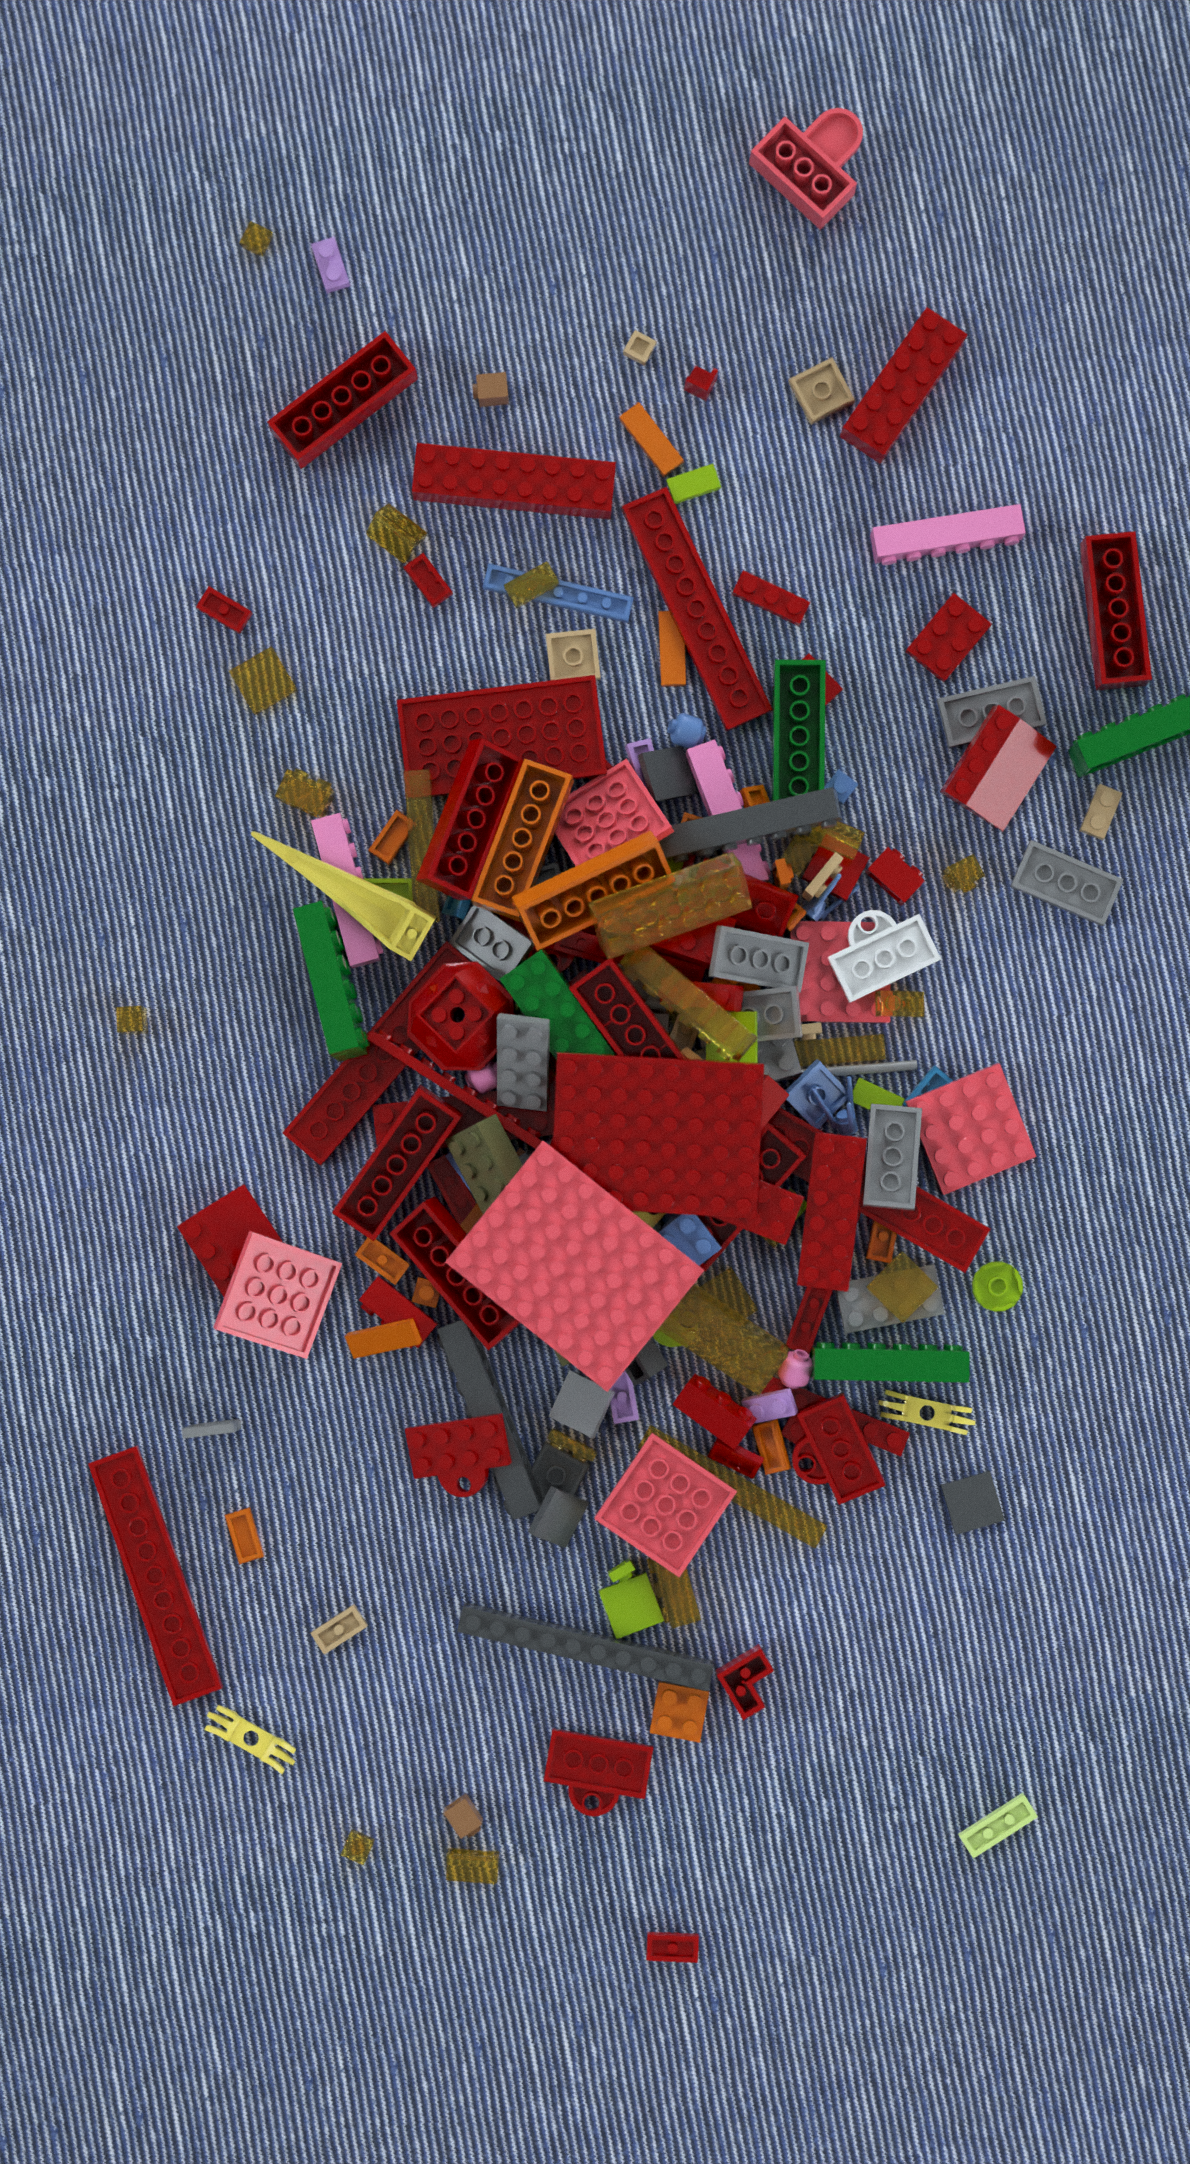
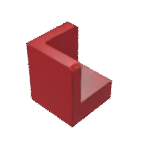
M695 365L690 377L687 376L685 380L684 391L706 401L717 380L718 369L713 368L710 373Z

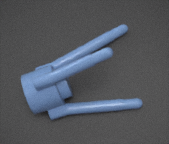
M841 874L836 875L819 898L814 897L810 902L805 899L802 902V905H804L803 909L807 912L805 915L813 921L817 922L820 918L824 920L830 912L844 902L837 899L828 908L824 909L827 906L824 900L842 877ZM860 885L854 886L849 897L860 888Z
M850 1076L847 1077V1109L839 1111L836 1114V1118L833 1117L815 1088L811 1089L816 1101L830 1121L832 1129L837 1128L840 1135L848 1136L857 1132L852 1078Z

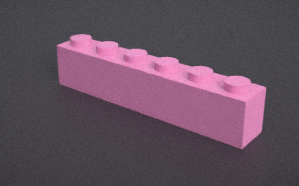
M1021 504L873 527L870 538L875 563L882 562V565H891L896 563L897 560L905 558L907 561H915L921 559V556L930 554L931 557H940L949 551L965 553L974 547H980V549L985 550L993 548L995 544L1004 543L1006 546L1015 545L1020 542L1019 540H1022L1026 532Z
M712 740L687 749L686 758L708 817L742 809L741 806H744L740 792H735L732 783H735V779L731 769H726L723 760H726V756L722 746H717L716 740ZM747 843L737 845L738 849L727 852L722 850L728 867L767 883L768 875H771L767 861H762L759 852H762L760 844L747 846Z
M337 813L311 820L321 861L364 880L361 867L355 866L354 858L358 857L354 842L349 843L347 834L351 833L348 819H343L342 815ZM332 900L350 967L356 968L381 961L379 954L384 953L381 941L379 939L375 940V936Z

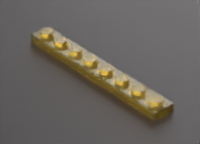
M649 1425L637 1446L641 1449L649 1435L654 1433L737 1490L731 1501L811 1547H817L828 1527L826 1524L656 1427Z

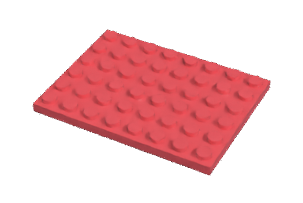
M545 1141L540 1143L445 1261L606 1392L609 1391L704 1272V1269Z

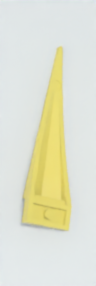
M256 831L251 832L255 839L317 886L390 950L409 961L413 960L437 918L435 915L417 906L413 901Z

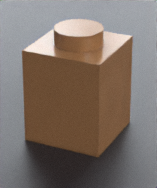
M506 372L476 375L477 384H472L473 398L479 399V407L509 404Z
M467 1793L445 1807L443 1813L460 1839L466 1835L470 1838L481 1830L480 1826L482 1825L483 1818Z

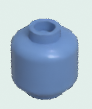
M680 713L676 719L670 720L667 733L670 734L673 744L689 749L702 744L706 727L703 726V721L700 718Z

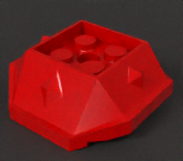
M479 962L446 963L409 1000L407 1036L443 1071H482L497 1056V1017L499 1013L515 1015V1000L508 990ZM463 1009L465 1012L464 1019L461 1022H456L454 1018L456 1011Z

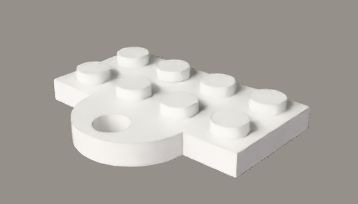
M869 910L859 914L852 921L848 929L847 938L850 947L827 957L849 1003L941 960L920 914L896 924L891 916L878 910ZM863 918H871L874 921L875 927L872 931L862 929L861 920Z

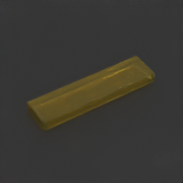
M883 1034L793 1041L800 1067L810 1066L816 1059L823 1065L886 1059Z

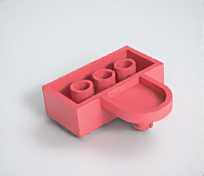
M832 108L823 112L804 132L799 130L784 116L751 150L749 164L821 230L855 194L857 182L841 167L860 147L863 137L862 124L853 112L844 108Z

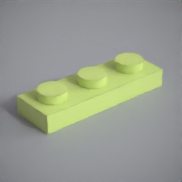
M1021 1793L958 1835L974 1859L1038 1816L1025 1795Z

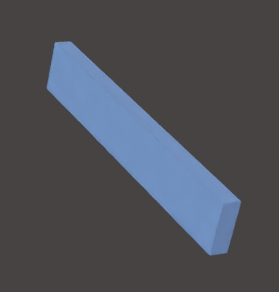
M489 563L483 583V590L625 623L629 621L634 597Z

